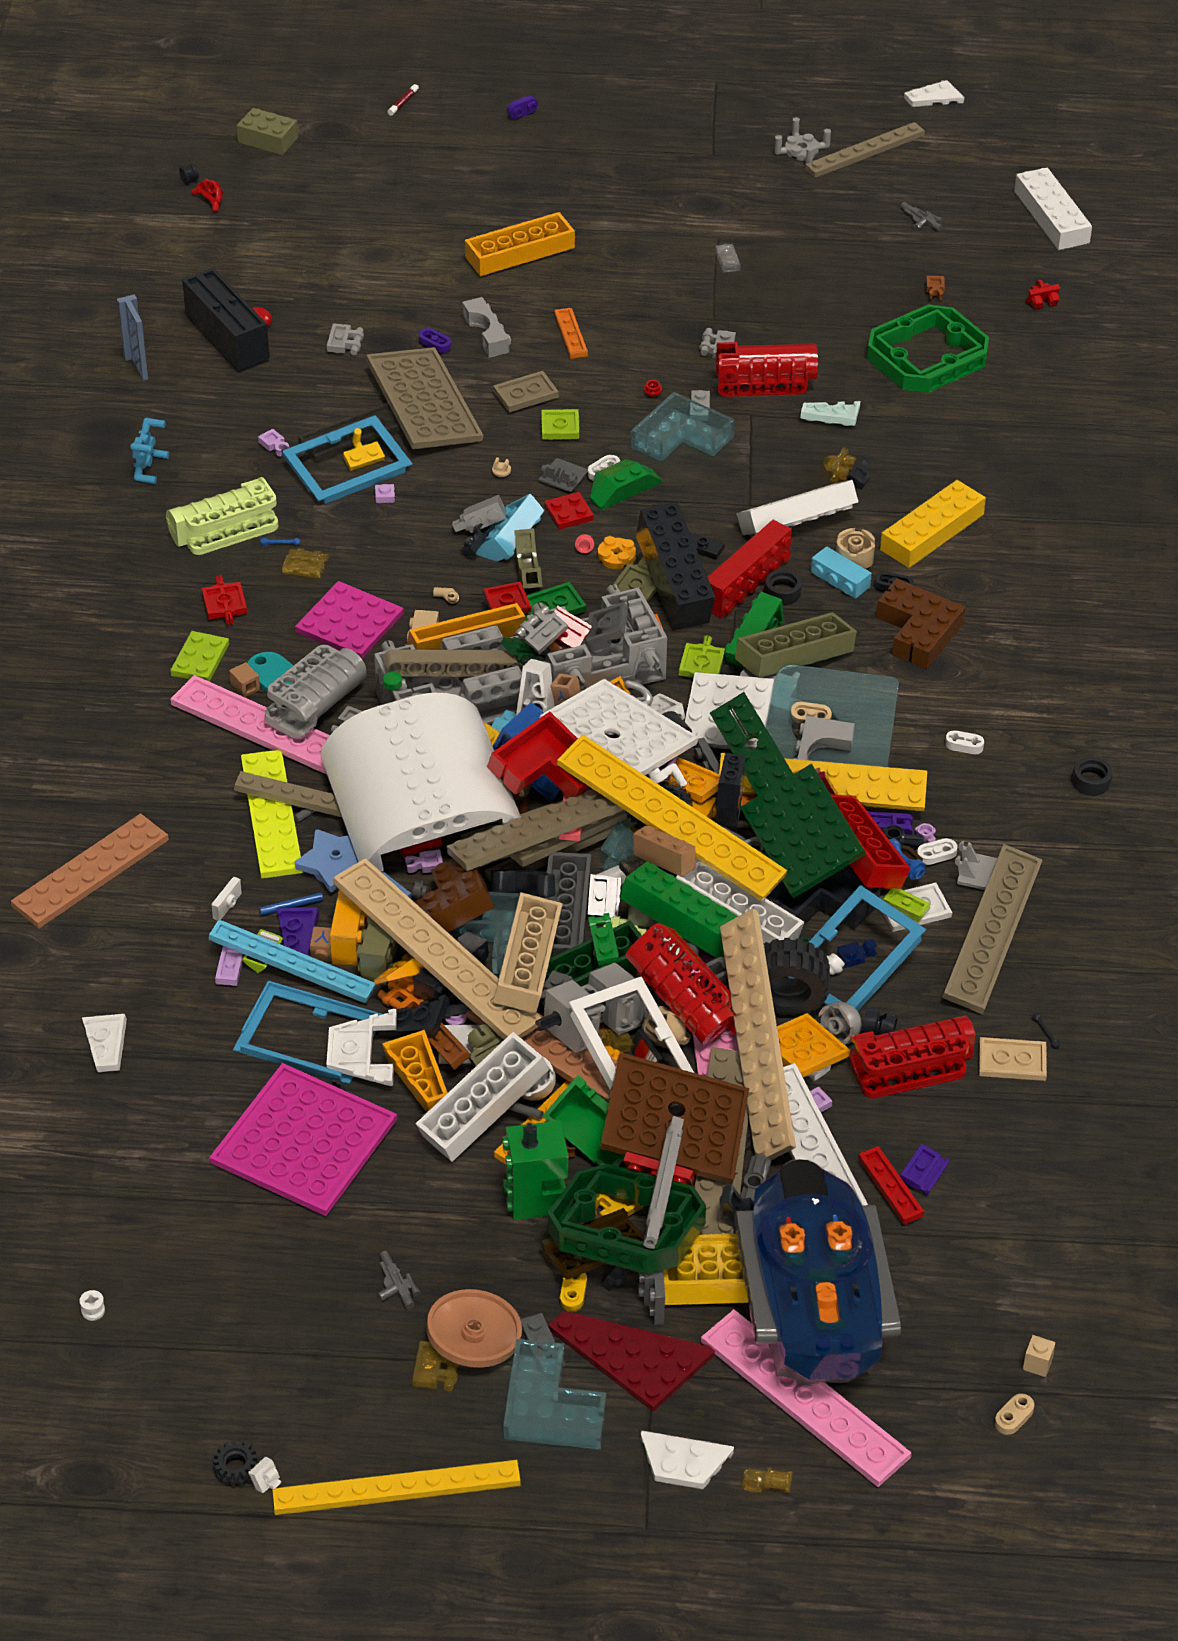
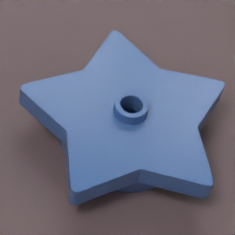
M315 830L313 849L295 861V869L314 874L319 881L325 884L330 892H333L337 888L333 884V877L358 863L349 835L338 837L321 830Z

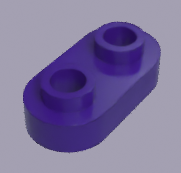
M530 95L515 100L507 107V114L513 119H517L533 113L538 107V101Z
M425 328L419 332V341L429 348L435 347L437 352L440 353L450 350L451 339L448 336L431 328Z

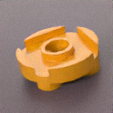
M608 536L598 547V560H601L603 565L610 569H623L624 565L628 563L633 564L636 559V548L634 542L630 539L626 540Z

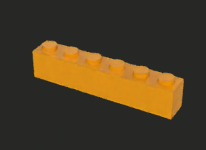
M515 603L410 629L407 645L413 644L416 650H440L441 642L444 638L495 625L498 626L503 638L517 635L516 631L520 628V624L525 621V615L519 605Z

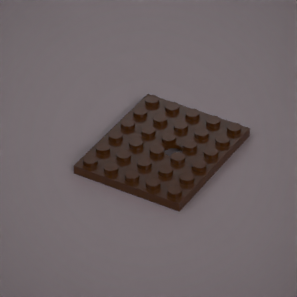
M620 1052L617 1057L600 1148L622 1155L630 1152L660 1161L666 1131L674 1116L669 1112L668 1107L672 1104H679L681 1110L685 1113L682 1116H675L684 1119L683 1133L675 1166L693 1170V1174L732 1184L735 1178L749 1088Z

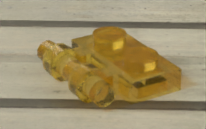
M303 548L290 549L289 555L287 554L282 567L283 573L320 578L325 562L328 561V554L317 550L314 552L305 551Z
M420 1341L413 1375V1386L437 1389L438 1381H444V1389L452 1391L454 1384L457 1383L458 1374L456 1370L460 1364L443 1357L434 1349L430 1342ZM441 1363L448 1364L447 1370L440 1369Z

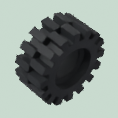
M232 1440L231 1445L228 1442L223 1443L224 1448L219 1446L217 1448L218 1453H214L213 1459L214 1473L220 1483L223 1481V1485L226 1487L231 1483V1488H236V1484H239L240 1488L244 1487L245 1481L247 1484H250L252 1481L248 1472L258 1464L255 1448H252L249 1443L245 1446L243 1440H240L239 1444H236V1440ZM233 1459L245 1461V1465L238 1469H231L226 1466Z

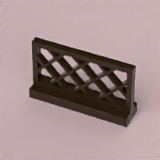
M624 1208L582 1224L583 1226L598 1230L605 1227H614L621 1231V1236L644 1242L645 1236L629 1220L628 1212ZM552 1237L541 1241L545 1262L547 1264L552 1263L566 1280L607 1264L596 1260H587L588 1258L585 1257L572 1259L573 1256L578 1255L560 1251ZM567 1266H577L570 1270L566 1269Z

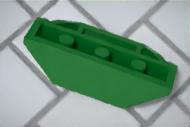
M625 459L595 473L590 500L601 511L661 484L662 479L651 468Z

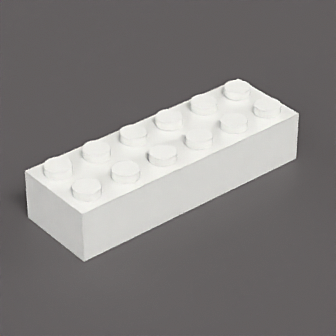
M1048 168L1016 174L1015 193L1058 250L1090 243L1092 225Z
M853 480L736 514L742 535L749 534L750 537H753L771 520H775L785 526H794L807 520L817 519L820 516L834 514L836 511L853 508L852 504L857 503L858 498Z
M696 859V868L682 877L676 876V879L691 886L700 894L709 897L718 905L727 908L736 916H740L752 908L759 912L763 943H770L773 939L784 940V938H790V940H796L800 936L804 921L766 898L762 902L698 859Z
M512 1032L416 1123L422 1136L453 1162L549 1070L543 1056Z

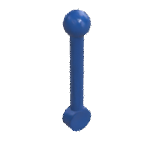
M262 538L260 540L263 546L289 543L299 545L301 542L299 538H294V540H268L267 538Z

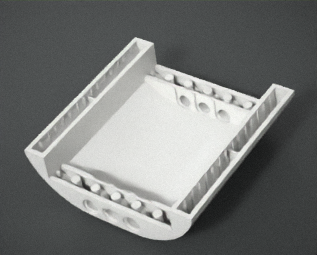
M449 693L415 695L356 714L343 722L328 737L320 755L358 862L366 858L381 872L384 871L381 854L499 820L500 824L503 825L515 818H521L510 789L503 783L504 778L499 779L487 768L494 749L479 711L473 703L463 697Z

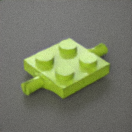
M705 636L703 644L686 643L679 668V676L694 678L695 672L720 674L725 649L710 645L712 641L711 636L708 637V641L707 636Z

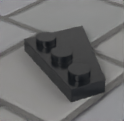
M445 994L439 996L437 1001L429 1003L426 1000L420 1002V1006L411 1009L408 1007L397 1009L396 1030L376 1032L380 1037L407 1036L425 1030L426 1035H437L449 998Z

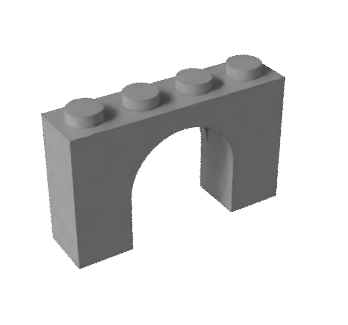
M806 716L805 723H801L799 735H802L801 741L798 740L796 745V752L799 753L798 758L794 759L808 760L811 753L820 748L851 751L855 724Z

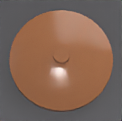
M465 1289L448 1293L433 1304L428 1314L426 1331L434 1349L446 1359L468 1367H489L507 1360L514 1354L520 1343L522 1324L515 1309L501 1297L486 1291Z

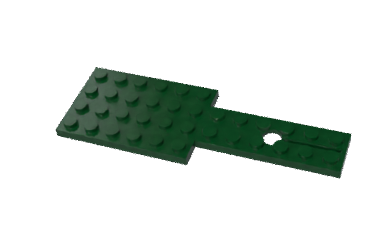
M745 692L710 712L712 719L732 753L746 756L744 773L758 796L740 808L769 858L787 870L786 876L782 880L793 898L866 855L865 850L812 763L793 774ZM758 739L756 748L753 750L745 748V743L748 740Z

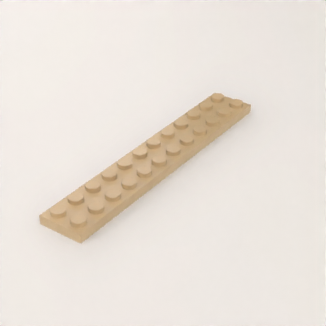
M366 858L333 877V884L504 1040L512 1032L522 1038L538 1027L535 1021L541 1019V1017L537 1013L493 1003L499 979Z
M752 908L720 926L732 1008L735 1013L734 1021L744 1087L749 1088L747 1106L755 1155H766L767 1159L773 1160L796 1148L759 912Z

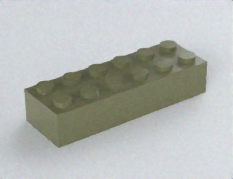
M832 612L738 638L735 659L756 677L763 678L853 652L857 631Z

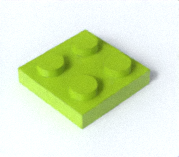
M578 409L542 410V439H579Z

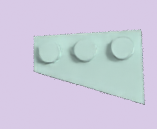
M854 401V405H845V402H838L836 405H829L826 402L803 403L801 419L855 426L861 401Z

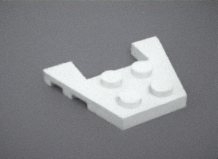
M391 1009L383 1015H370L369 1019L359 1022L353 1020L329 1027L327 1068L342 1072L343 1074L393 1086V1064H371L373 1031L396 1030L397 1010Z

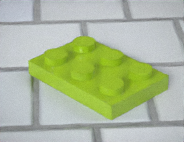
M191 631L171 668V676L190 680L195 675L210 682L229 646V638Z

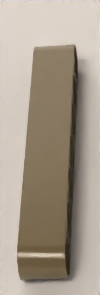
M393 649L387 651L383 656L387 672L396 671L402 676L475 677L514 666H519L521 672L523 671L522 662L517 660L518 656H513L507 650Z

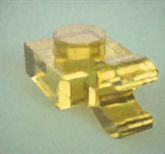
M605 1029L599 1030L598 1034L602 1038L604 1047L610 1046L614 1051H632L634 1044L628 1031L618 1035L612 1029H608V1031Z

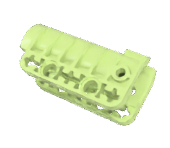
M259 477L258 479L241 484L239 489H233L227 493L217 494L211 498H205L195 503H189V505L167 510L166 519L170 534L178 547L187 544L193 554L201 555L273 532L278 529V519L274 511L271 510V508L276 506V495L263 477Z

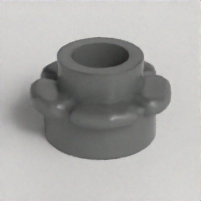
M414 881L411 898L418 900L425 895L427 886L423 885V881Z

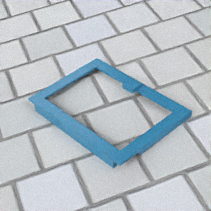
M376 415L282 451L283 457L309 492L311 491L318 501L323 500L325 504L406 472V467L412 465V462ZM373 426L398 459L397 462L322 491L296 456L299 453L328 442L331 444L341 441V437L354 433L356 428L364 429Z
M861 885L809 941L815 945V948L819 947L825 939L830 942L837 935L838 931L835 928L861 900H864L906 928L910 933L847 1001L857 1011L863 1007L922 941L921 935L926 931L924 927ZM785 976V978H787V979L796 978V977ZM829 993L823 1004L829 1005L841 1001Z
M268 981L243 1026L242 1034L233 1051L280 1065L284 1063L297 1070L327 1079H339L344 1084L349 1085L354 1076L250 1045L249 1042L274 996L315 1007L313 1015L324 1019L328 1012L360 1021L369 1019L370 1015L378 1014L379 1016L383 1014Z

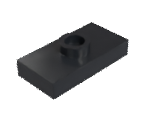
M690 532L698 554L713 559L719 557L725 543Z

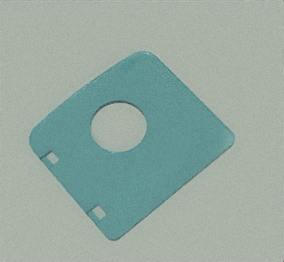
M788 665L777 673L766 721V729L784 758H798L799 753L796 752L798 740L792 732V706L797 702L826 705L838 721L855 724L851 751L820 748L811 753L808 760L888 767L899 682L896 678L890 676Z

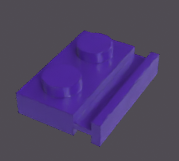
M921 1144L900 1177L904 1183L918 1191L919 1189L928 1196L950 1160L943 1159L939 1153Z

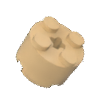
M850 528L838 535L836 541L837 553L864 569L873 565L875 538L870 532L863 529L860 532L855 531V528Z

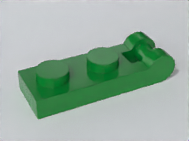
M609 912L596 918L595 916L588 917L598 966L620 962ZM605 924V927L597 928V926Z

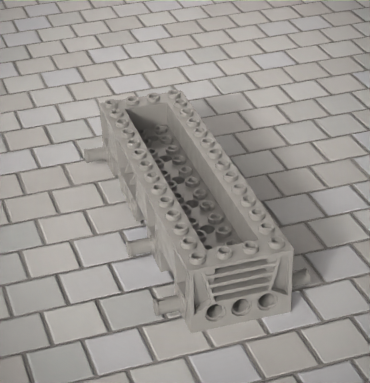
M614 584V588L612 585L607 588L609 595L602 596L601 609L621 602H625L628 606L625 634L622 637L612 639L610 647L593 652L591 648L587 647L584 640L580 646L568 647V649L550 653L551 650L546 648L539 654L545 656L543 662L550 663L552 683L559 673L575 675L578 678L582 692L603 679L611 681L621 676L624 683L630 680L641 685L666 679L667 636L639 587L621 592L619 586ZM538 603L533 606V612L537 609L540 610ZM539 603L541 608L545 606L543 603ZM556 608L550 609V612L546 616L549 617L553 612H555ZM533 614L527 615V621L533 616ZM589 617L581 620L587 623ZM538 622L533 628H537L542 622ZM497 625L444 638L440 646V650L506 649L500 644L503 636ZM526 633L521 638L518 635L513 637L525 639L529 634ZM388 640L390 647L385 641L381 645L383 652L374 654L376 694L381 705L420 694L449 693L463 697L473 703L478 709L482 721L487 724H492L495 718H500L506 710L517 713L522 678L519 666L475 677L402 676V687L398 690L389 691L383 687V675L387 673L383 659L384 654L393 649H416L413 644L395 648L394 643Z

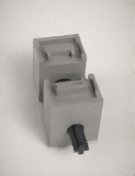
M613 963L590 972L587 985L581 987L571 980L546 990L544 1017L535 1021L538 1031L541 1032L547 1029L575 1053L587 1049L570 1016L573 1010L569 1002L635 978L617 963ZM637 990L584 1009L597 1034L599 1033V1024L602 1022L618 1035L642 1026L646 1015V1006Z

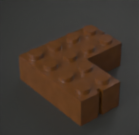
M896 578L888 588V591L878 600L876 618L901 628L894 637L892 655L908 662L912 645L911 663L927 670L964 624L966 607Z
M452 859L451 862H442L431 870L438 889L426 893L422 898L414 902L446 932L454 930L495 907L480 869L476 867L466 871L455 859Z

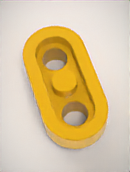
M586 1273L568 1280L563 1277L560 1305L564 1310L575 1312L582 1308L587 1286Z

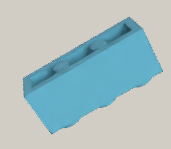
M826 546L812 557L811 572L856 599L870 588L872 573Z

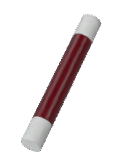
M414 84L388 110V114L393 115L419 89L418 86Z

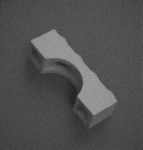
M483 297L462 302L463 317L467 324L486 330L482 333V347L488 357L509 353V345H511L510 336L505 333L503 325L499 324L495 313H492L489 303H486Z

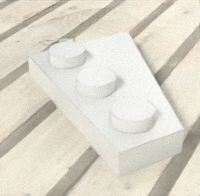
M947 80L904 93V99L912 107L930 106L933 102L949 104V101H957V103H964V97Z
M125 1014L83 1017L82 1020L97 1071L120 1070L127 1021Z

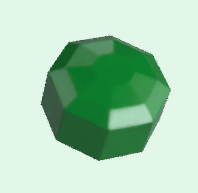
M396 671L385 673L383 675V687L389 691L398 690L402 687V675Z

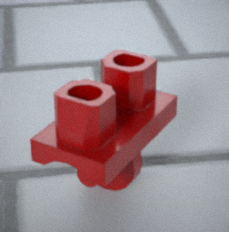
M1036 280L1035 286L1031 287V290L1028 292V298L1025 301L1027 304L1031 303L1034 309L1043 307L1045 300L1048 301L1050 306L1057 305L1060 300L1058 295L1060 286L1059 284L1049 286L1048 283L1044 284L1042 280Z

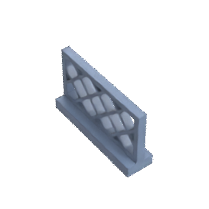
M135 295L118 298L117 304L123 357L126 361L132 359L141 378L147 380L148 372L142 320L138 315L137 298Z

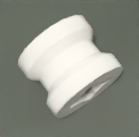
M95 1290L82 1294L80 1306L83 1317L90 1321L100 1319L105 1313L102 1294Z

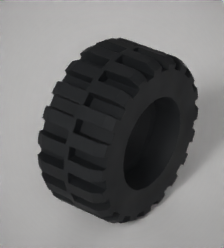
M784 938V940L773 939L770 943H763L774 1013L779 1014L781 1017H786V1015L796 1017L799 1014L803 1013L804 1015L810 1013L811 1010L815 1011L818 1009L820 1004L822 1005L826 1001L830 991V964L823 951L818 947L815 948L814 944L810 942L805 943L802 939L797 938L796 940H790V938ZM789 976V977H796V978L786 979V978H780V977Z

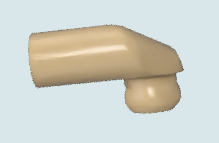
M434 587V597H443L450 604L458 602L459 595L454 589Z

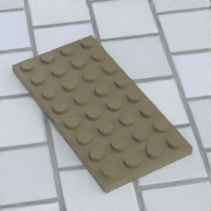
M435 347L366 355V362L412 449L473 443L483 440V434Z

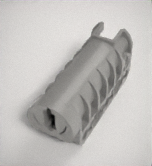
M328 645L318 646L268 686L267 696L274 703L267 707L265 711V722L292 738H302L316 726L317 719L365 680L367 670L363 660L357 653L347 648L338 651ZM314 662L317 665H310L309 663ZM288 681L292 682L293 684H285V682Z

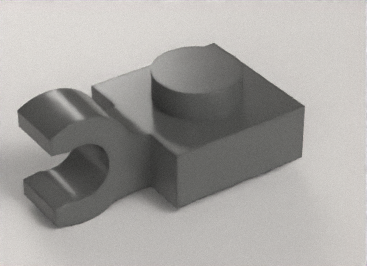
M552 971L543 985L541 998L544 1001L542 1005L545 1006L546 990L573 980L572 977Z

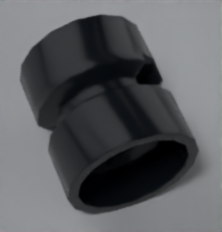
M867 1009L861 1034L873 1031L874 1035L893 1032L896 1030L898 1016L889 1013L881 1015L879 1011Z

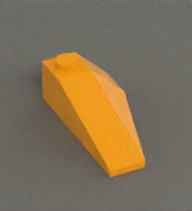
M408 952L402 956V960L395 962L392 968L377 977L374 983L381 984L413 977L425 967Z

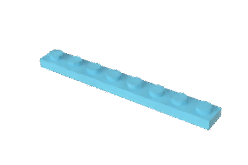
M221 920L217 921L209 934V940L365 1004L375 989L376 984L372 981Z

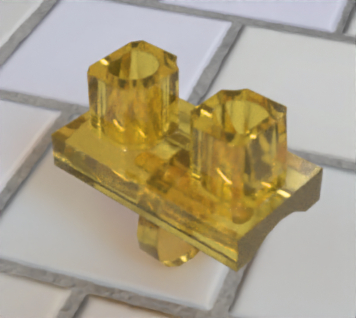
M846 448L841 450L838 457L829 455L823 460L825 469L833 473L830 479L832 483H836L838 478L847 481L846 478L850 469L856 463V457L848 455V449Z

